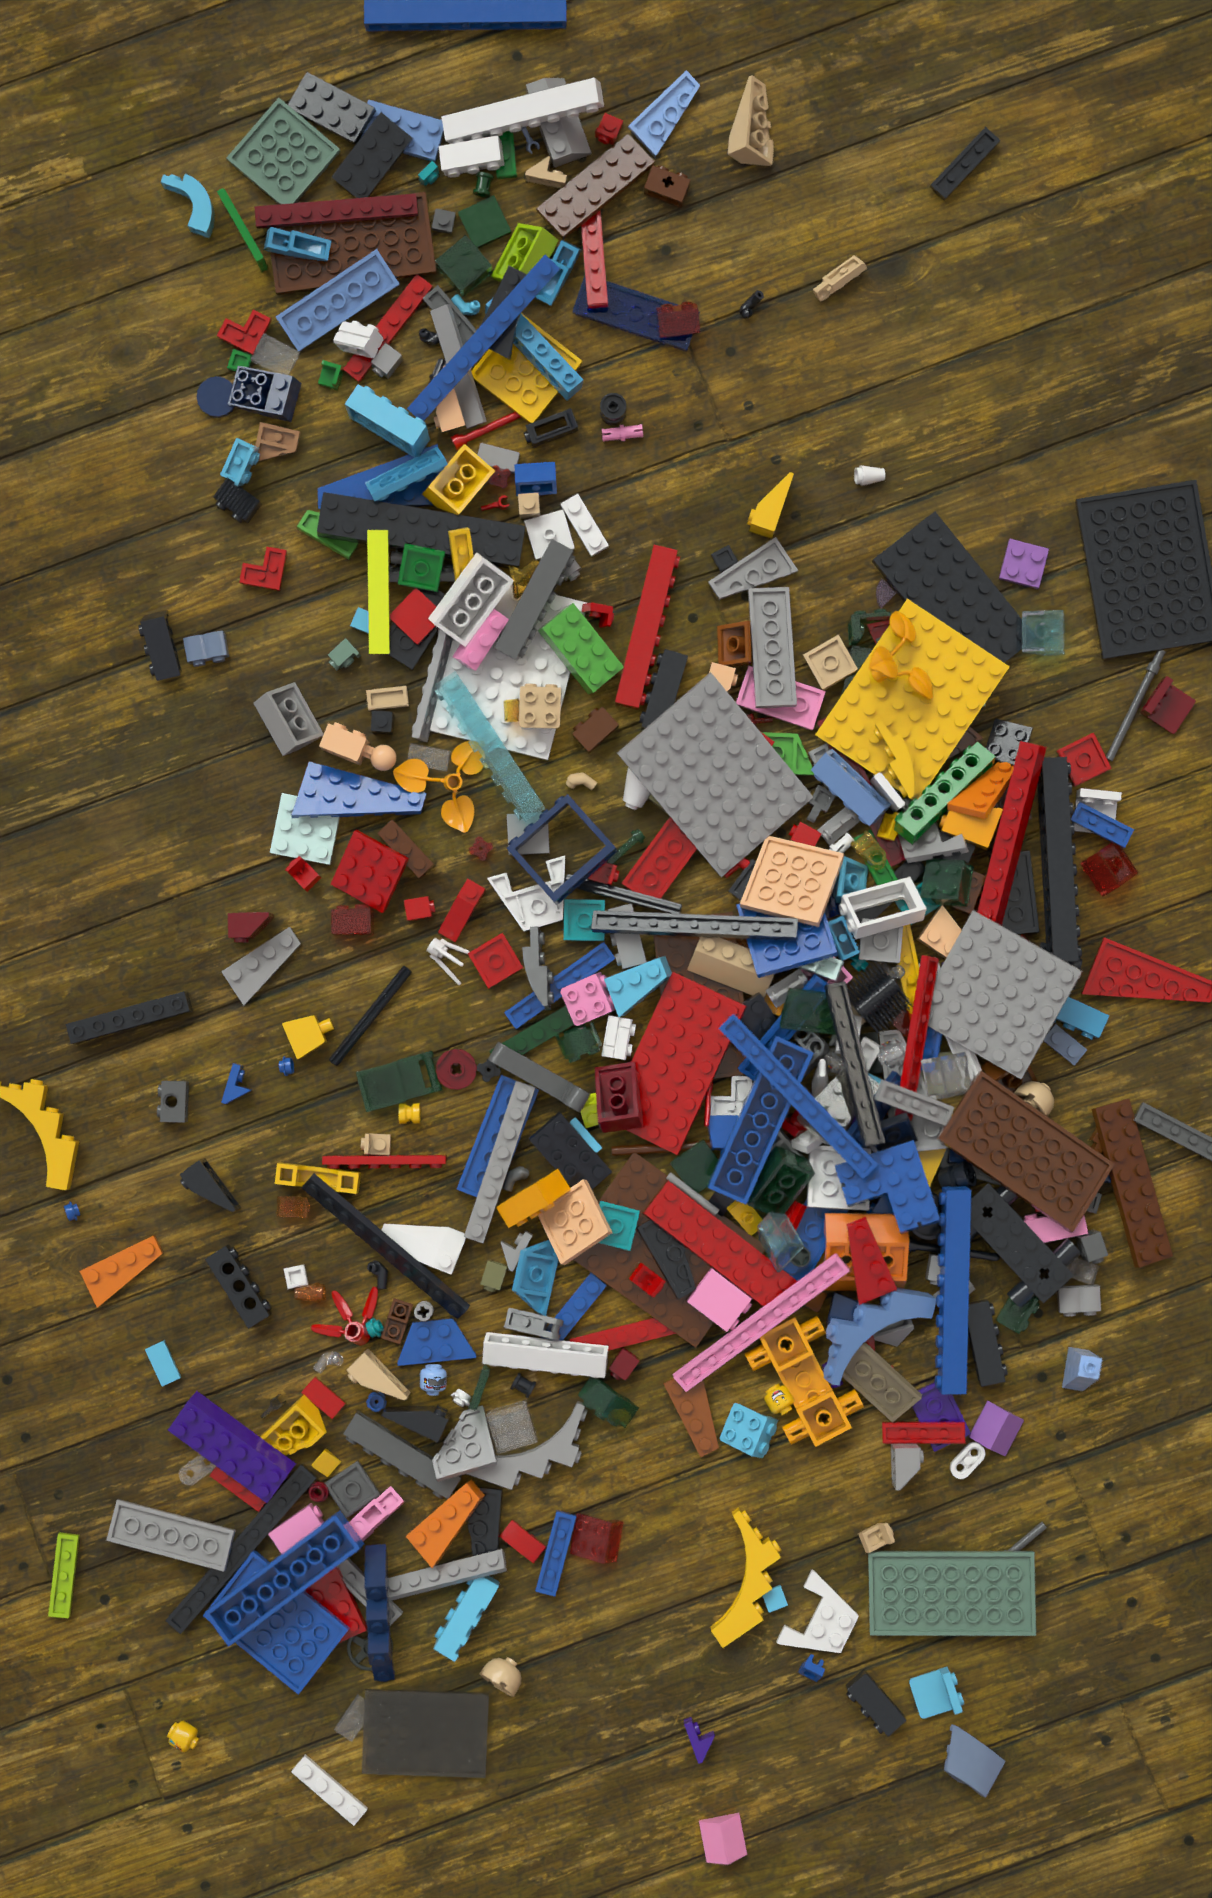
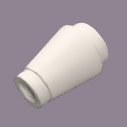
M860 465L859 468L854 470L855 483L863 486L884 481L885 469Z

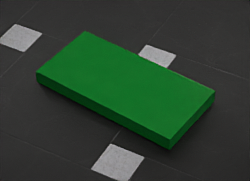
M223 188L218 190L217 193L260 271L262 273L268 270L265 259L226 190Z

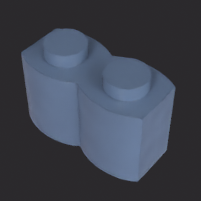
M224 631L183 638L187 662L193 664V667L203 666L209 660H213V663L224 662L225 658L230 657Z

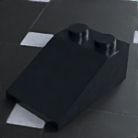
M206 1158L198 1160L179 1174L182 1178L180 1182L186 1190L190 1189L192 1192L231 1212L241 1208Z
M440 1405L436 1407L392 1406L386 1407L382 1416L438 1442L451 1414L447 1413L448 1409Z

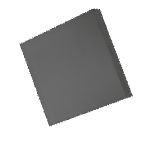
M359 1460L325 1482L330 1495L346 1518L381 1495Z

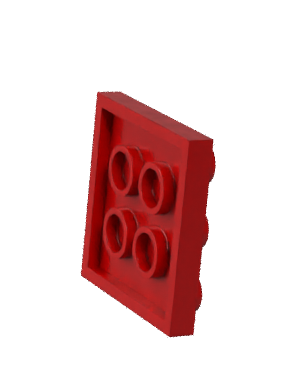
M355 830L331 885L383 913L387 909L409 858L359 830Z

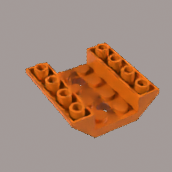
M825 1213L824 1235L826 1242L824 1261L835 1253L840 1258L843 1256L851 1257L846 1224L866 1216L883 1257H892V1261L887 1266L896 1287L904 1289L907 1281L909 1232L900 1233L894 1214ZM852 1257L851 1261L846 1264L850 1271L823 1291H857Z

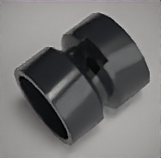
M617 393L605 395L600 402V415L605 423L617 425L625 419L626 402Z
M966 1160L955 1164L954 1167L948 1166L940 1169L938 1172L941 1187L969 1188L975 1186L977 1182L974 1168Z

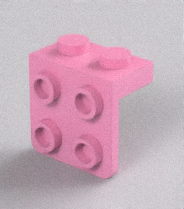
M601 972L561 989V995L576 1026L616 1010L604 980L607 977L602 975Z

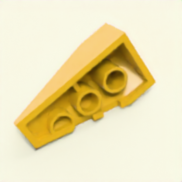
M303 1395L260 1438L282 1454L291 1455L302 1448L312 1446L326 1433V1429L319 1409Z

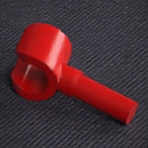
M503 495L497 502L481 506L482 511L498 507L501 510L507 509L510 504L502 505L501 500L508 499V496Z
M744 857L724 875L727 879L739 867L743 870L747 868L750 861Z

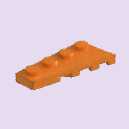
M997 762L948 802L947 810L986 819L1008 788L1014 765L1008 762Z

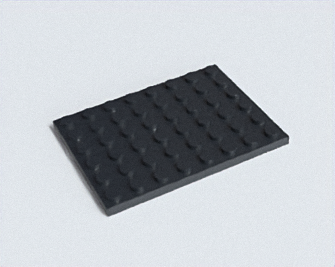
M1197 480L1076 499L1075 503L1102 660L1212 642V567Z

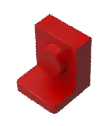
M605 113L599 127L595 130L597 140L606 145L609 143L614 145L622 128L623 120Z
M592 602L582 606V612L589 613V617L600 618V628L611 626L614 620L613 606Z
M795 1110L791 1117L784 1119L781 1127L792 1136L798 1137L801 1133L808 1130L811 1124Z

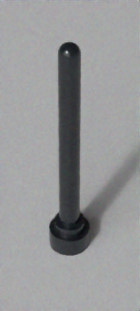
M909 1237V1253L911 1251L915 1252V1250L941 1253V1246L917 1242L913 1237ZM970 1249V1258L998 1261L1000 1259L997 1253Z

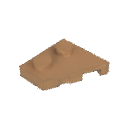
M260 422L255 445L260 448L258 451L260 454L258 461L297 452L301 432Z

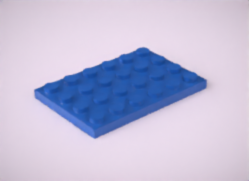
M255 1550L252 1551L212 1605L270 1562ZM303 1591L235 1643L299 1694L350 1628L307 1592Z

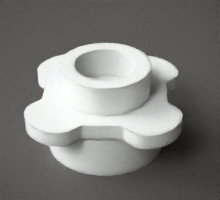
M457 1389L455 1393L451 1394L454 1398L453 1402L461 1407L470 1405L471 1396L466 1392Z

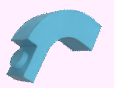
M163 174L161 184L164 189L184 195L192 201L193 211L188 223L190 232L210 238L215 215L212 202L205 188L190 175L185 174L183 181H181L182 179L172 174L166 176Z

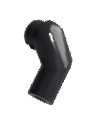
M755 291L740 307L739 311L744 319L750 318L753 315L751 309L764 298L761 291Z
M427 328L419 331L420 340L423 343L431 345L440 343L437 332L428 331Z

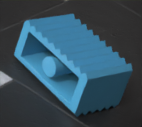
M844 916L828 922L837 954L841 961L860 952V950H857L858 946L854 942L853 935H851L847 928V920H844Z

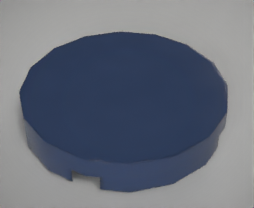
M217 376L202 382L197 391V402L202 411L215 418L225 417L233 412L235 407L228 405L233 384L229 380Z

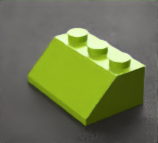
M518 223L491 277L501 282L508 266L528 274L545 254L550 258L555 250L558 239L543 227Z

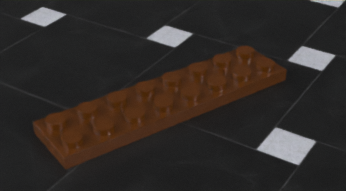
M1130 1098L1091 1109L1104 1157L1115 1164L1109 1175L1135 1268L1173 1257L1138 1127L1134 1121L1135 1116Z

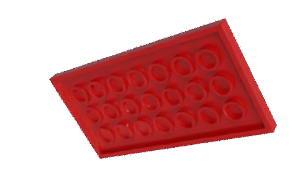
M672 972L631 1061L636 1064L643 1127L628 1129L627 1131L679 1155L731 1042L721 1032L719 1027L732 1014L741 1021L747 1008L746 1005L676 972Z

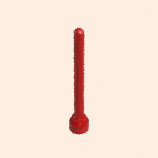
M512 412L465 435L455 434L450 438L455 445L456 451H458L464 444L467 445V442L521 418V416L516 412Z

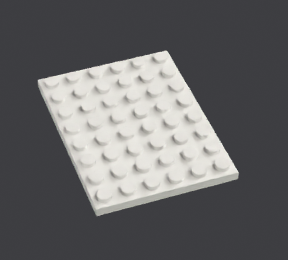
M512 584L494 609L510 619L526 587ZM556 595L551 604L548 603L544 610L547 613L543 621H538L535 628L539 630L572 603L585 616V613L582 612V606L586 602ZM502 630L475 671L467 668L452 657L460 645L458 641L453 639L430 731L479 743L484 741L485 745L548 760L556 729L522 728L519 726L520 686L537 684V687H545L546 684H555L561 688L562 707L570 676V671L538 631L532 640L529 639L525 646L528 649L523 658L519 657L518 660H515L494 648L503 632Z

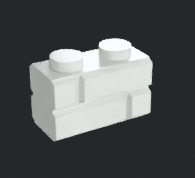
M344 321L333 341L341 351L374 358L378 351L377 348H380L383 342V337L373 325L368 324L366 327L357 321H352V323Z
M608 1015L602 1056L626 1060V1056L631 1057L632 1044H629V1038L634 1036L636 1024H632V1019Z

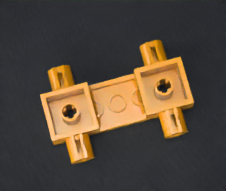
M792 1315L761 1336V1345L744 1353L753 1371L772 1362L783 1385L788 1388L794 1397V1406L800 1418L782 1426L791 1445L808 1436L812 1439L815 1447L852 1428L846 1416L864 1408L855 1389L836 1398L828 1381L823 1378L824 1373L809 1345L810 1342L826 1334L818 1316L799 1325L795 1316ZM786 1339V1341H791V1343H788V1348H785L784 1346L780 1347V1344H782V1340ZM821 1413L828 1414L826 1416L827 1420L824 1422L822 1419L818 1420Z

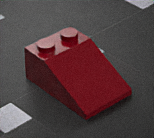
M635 1062L595 1067L597 1118L602 1132L607 1133L643 1127L642 1105Z

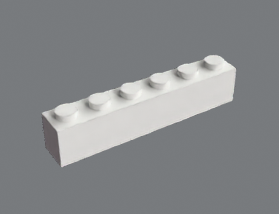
M486 1332L482 1364L505 1366L512 1369L522 1368L531 1371L540 1370L551 1373H566L573 1376L584 1375L591 1376L592 1378H605L609 1346Z

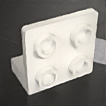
M1081 788L1076 793L1075 808L1078 802H1082L1116 819L1117 802L1121 801L1122 792ZM1074 823V831L1093 833Z

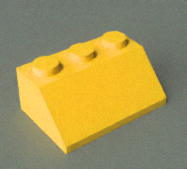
M464 444L422 495L437 508L459 515L495 470Z

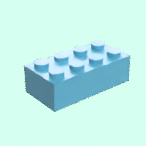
M358 384L345 403L349 418L412 457L419 456L430 440L426 423L418 417L414 419L409 416V412L404 408H396L391 405L392 402L386 397H378L368 386L362 387Z

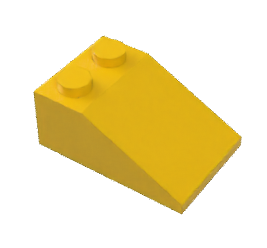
M790 472L757 504L756 510H751L747 525H750V532L772 539L794 473Z

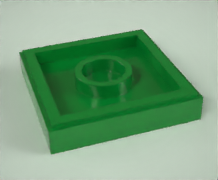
M405 543L398 584L438 592L445 551Z

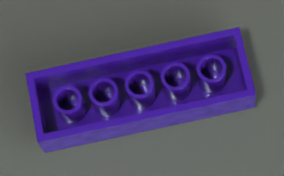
M198 1391L188 1400L168 1429L170 1433L266 1503L269 1502L296 1465L295 1462Z

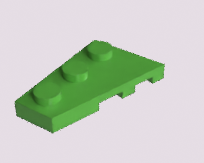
M307 510L297 525V529L349 560L360 543L318 537L317 528L320 513Z

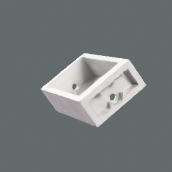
M911 877L842 895L839 911L847 920L849 932H852L855 939L923 921L926 907ZM900 899L905 900L909 908L907 911L860 923L855 914L856 911Z

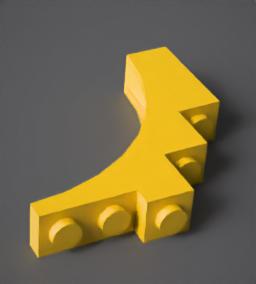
M31 1079V1082H24L23 1089H21L22 1085L9 1083V1087L2 1086L0 1081V1098L10 1102L19 1109L33 1124L41 1138L48 1170L46 1187L70 1190L79 1141L74 1140V1136L62 1135L59 1138L64 1113H59V1109L53 1107H46V1110H44L48 1086L43 1085L41 1080Z
M739 1507L732 1511V1515L741 1530L745 1544V1574L740 1591L733 1604L718 1621L710 1626L711 1632L722 1648L763 1621V1609L758 1602L755 1604L753 1602L772 1589L770 1583L773 1580L767 1571L762 1572V1570L781 1558L779 1553L781 1548L776 1540L771 1541L767 1537L761 1541L763 1538L757 1527L752 1528L749 1524L752 1521L745 1510L741 1512Z

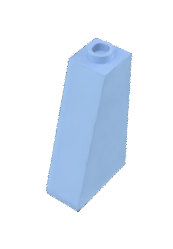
M1068 1347L1062 1388L1084 1391L1099 1379L1102 1358L1089 1350Z

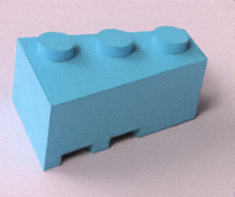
M666 956L604 979L618 1017L625 1016L632 1008L670 978L672 972Z

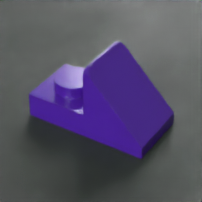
M692 1717L684 1719V1725L699 1764L703 1762L715 1734L714 1731L698 1736L701 1734L697 1722L693 1723Z

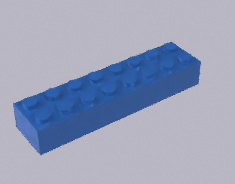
M774 1035L768 1050L801 1083L814 1053ZM760 1071L756 1075L707 1185L708 1188L745 1205L791 1105Z
M339 1510L213 1604L204 1614L229 1647L358 1551L364 1545V1542Z

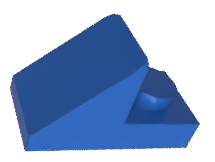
M233 1063L221 1103L228 1104L252 1091V1089L238 1085V1082H242L245 1071L242 1070L243 1065Z

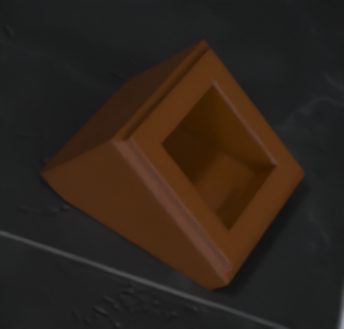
M822 1291L804 1304V1306L819 1313L827 1294Z

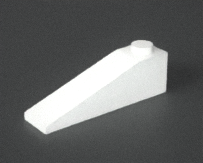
M384 1224L382 1228L384 1233L417 1261L449 1274L453 1273L466 1237H464L465 1233L450 1227Z

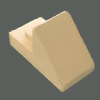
M550 156L528 169L525 174L527 182L562 188L567 184V175L557 170L549 172Z

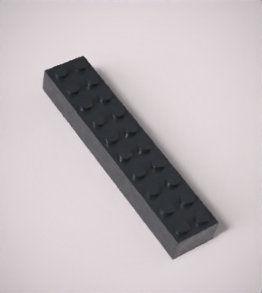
M323 492L317 536L367 545V530H388L390 549L403 551L406 543L445 551L444 558L452 559L448 531L468 527L471 534L473 555L478 553L495 566L518 570L525 526Z
M1045 757L1037 784L1046 951L1073 965L1079 961L1078 958H1081V946H1078L1077 937H1080V926L1076 925V917H1079V906L1075 905V897L1078 896V886L1074 884L1077 867L1076 864H1073L1076 848L1075 843H1072L1071 837L1074 835V823H1071L1070 815H1073V803L1069 802V795H1072V784L1068 783V775L1071 774L1070 762L1067 763V757Z

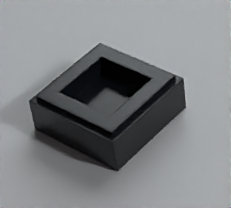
M729 545L711 554L720 573L738 562Z

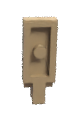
M853 255L822 278L823 282L813 289L816 298L823 301L830 294L844 287L846 283L858 277L867 269L865 263Z

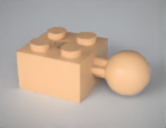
M336 722L334 725L328 723L319 745L323 751L361 765L364 757H366L380 771H387L396 763V753L390 746L379 745L375 748L371 747L365 734L353 730V733H351L346 726Z

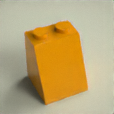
M993 808L986 819L949 811L948 815L943 814L939 828H942L941 832L953 837L962 834L966 842L987 850L1003 809Z

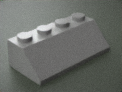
M543 78L526 84V93L528 95L566 85L564 78ZM578 116L573 118L561 117L557 122L550 123L546 121L542 122L539 126L554 168L592 154Z

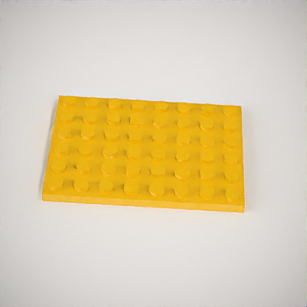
M907 599L899 612L908 617L912 622L916 637L912 643L906 640L892 659H894L898 667V672L911 671L912 668L919 667L927 673L932 683V700L921 696L910 686L908 675L897 676L894 679L887 678L881 683L873 678L871 670H869V664L874 650L882 646L891 653L901 642V638L893 632L889 625L815 735L872 774L882 773L891 786L899 791L898 787L901 786L897 778L893 780L887 770L890 768L889 763L894 761L895 758L888 756L884 749L887 746L883 739L879 740L874 732V729H876L875 723L883 720L892 737L899 733L901 734L909 751L914 772V797L911 799L913 800L914 798L918 799L922 795L923 790L930 785L1010 666Z

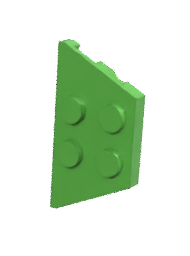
M762 732L774 741L772 747L795 775L814 776V773L811 771L813 767L798 734Z

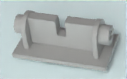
M845 807L817 831L822 833L821 836L831 845L860 822L853 810Z
M798 969L765 991L777 1008L796 996L807 984L808 980L801 969Z

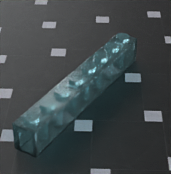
M456 671L436 683L437 689L435 693L441 701L445 699L449 705L446 707V710L452 718L457 717L460 722L457 725L463 735L467 733L471 741L468 743L474 752L479 751L482 758L479 760L484 768H490L493 772V775L490 777L496 786L501 785L505 792L502 795L507 803L512 802L516 807L513 812L519 821L523 819L527 822L546 808Z

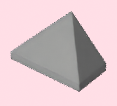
M905 1319L890 1324L874 1333L873 1337L876 1341L897 1347L914 1329L912 1320Z

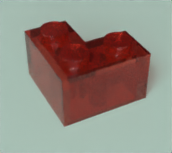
M355 904V908L350 909L346 905L336 906V909H331V934L374 935V910L369 908L367 904Z

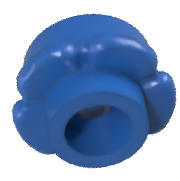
M283 1056L282 1061H279L280 1073H284L285 1076L294 1073L292 1057L286 1058V1056Z
M69 1202V1204L64 1206L69 1221L74 1219L77 1221V1216L80 1215L77 1204L72 1205V1202Z
M372 1392L369 1394L366 1404L373 1412H379L386 1407L387 1401L383 1393Z

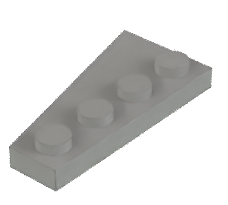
M775 537L710 580L708 584L720 600L746 591L749 588L798 572V569Z
M288 927L222 971L244 1006L297 950L301 942L291 927Z

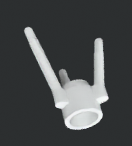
M434 938L427 948V952L431 954L430 958L435 960L457 985H460L461 982L438 957L442 958L445 956L462 967L463 963L449 954L447 947L468 954L470 951L451 944L443 938L441 940Z

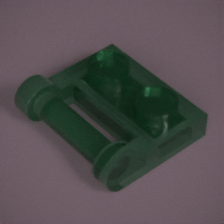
M433 1051L397 1060L407 1099L443 1090L442 1085L438 1082L434 1067ZM423 1059L431 1083V1087L428 1088L425 1087L419 1060Z

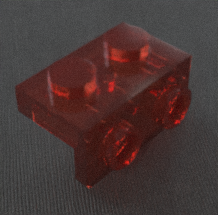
M687 301L682 302L678 306L664 304L661 305V308H656L660 338L700 333L699 311L696 303L693 304V302Z

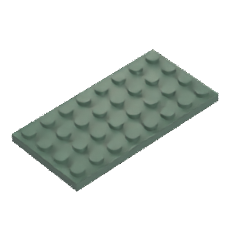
M872 1551L868 1553L870 1635L1036 1636L1034 1551Z

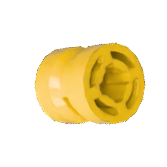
M414 1103L411 1107L407 1104H399V1124H406L410 1121L414 1124H420V1103Z

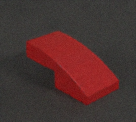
M511 1520L500 1535L505 1542L532 1563H535L547 1548L515 1520Z

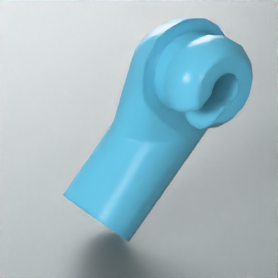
M459 294L451 299L463 315H475L481 307L480 303L476 300L464 302Z

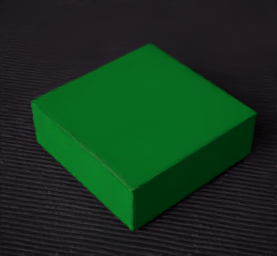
M233 349L227 369L236 372L238 366L250 368L253 355Z

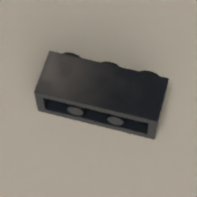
M865 1669L846 1684L847 1696L852 1702L857 1701L862 1706L860 1708L861 1712L866 1718L871 1717L875 1721L873 1725L880 1734L884 1732L889 1737L907 1721L905 1715Z

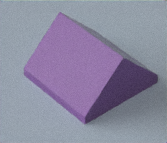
M987 1400L969 1437L986 1448L1006 1456L1024 1419Z

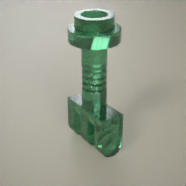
M639 829L630 832L632 837L617 849L618 852L607 861L608 864H615L629 848L631 849L637 842L640 844L644 842L643 840L646 837Z

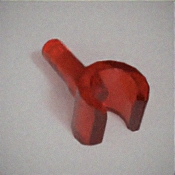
M753 713L747 715L754 725L773 722L772 717L755 719Z

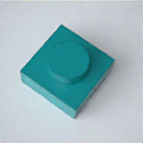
M431 161L418 174L419 181L424 186L428 183L432 184L438 178V166Z

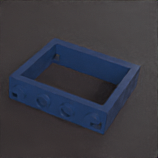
M568 794L565 797H559L555 801L553 808L543 811L539 816L540 819L534 824L530 823L523 830L524 833L520 837H514L506 848L556 905L562 902L618 852L616 847ZM569 805L601 840L605 847L553 892L517 850Z

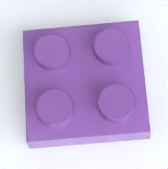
M1009 539L999 579L1038 589L1049 549Z

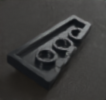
M478 1487L485 1496L468 1519L473 1556L499 1550L503 1489Z

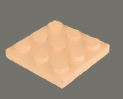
M584 1179L571 1187L570 1191L553 1202L555 1206L545 1212L541 1209V1214L538 1215L562 1265H566L613 1233L588 1181Z

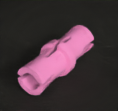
M642 424L626 427L620 425V427L608 429L603 428V442L619 439L625 441V439L637 437L642 438Z

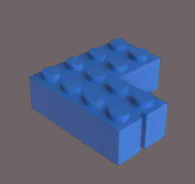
M914 1140L869 1154L878 1166L864 1179L847 1162L835 1165L841 1186L845 1185L842 1187L848 1207L888 1195L901 1234L918 1229V1222H921L922 1227L940 1222Z

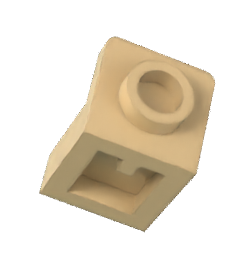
M366 1133L365 1138H361V1150H364V1154L390 1155L391 1134Z

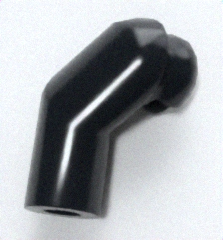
M379 1261L369 1262L367 1269L377 1277V1288L387 1289V1268Z

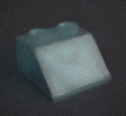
M1064 610L1022 611L1023 653L1043 656L1065 655Z
M769 1212L757 1225L761 1245L776 1271L781 1272L804 1247V1244L786 1214Z

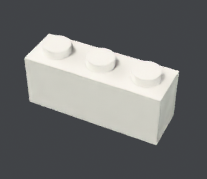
M498 136L439 146L441 169L445 176L458 177L460 173L466 172L475 174L483 169L497 170L499 166H505L502 142Z

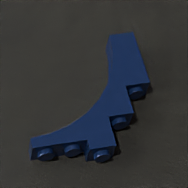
M386 1544L365 1545L364 1588L367 1599L368 1658L370 1666H372L374 1681L386 1682L388 1680H395L389 1618L388 1553Z

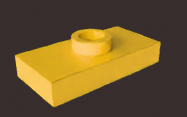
M735 1200L727 1207V1210L751 1236L766 1224L748 1202L745 1205Z

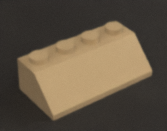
M699 937L687 968L690 972L752 996L760 992L763 998L766 995L765 990L769 988L774 976L772 974L758 978L750 950L718 937Z

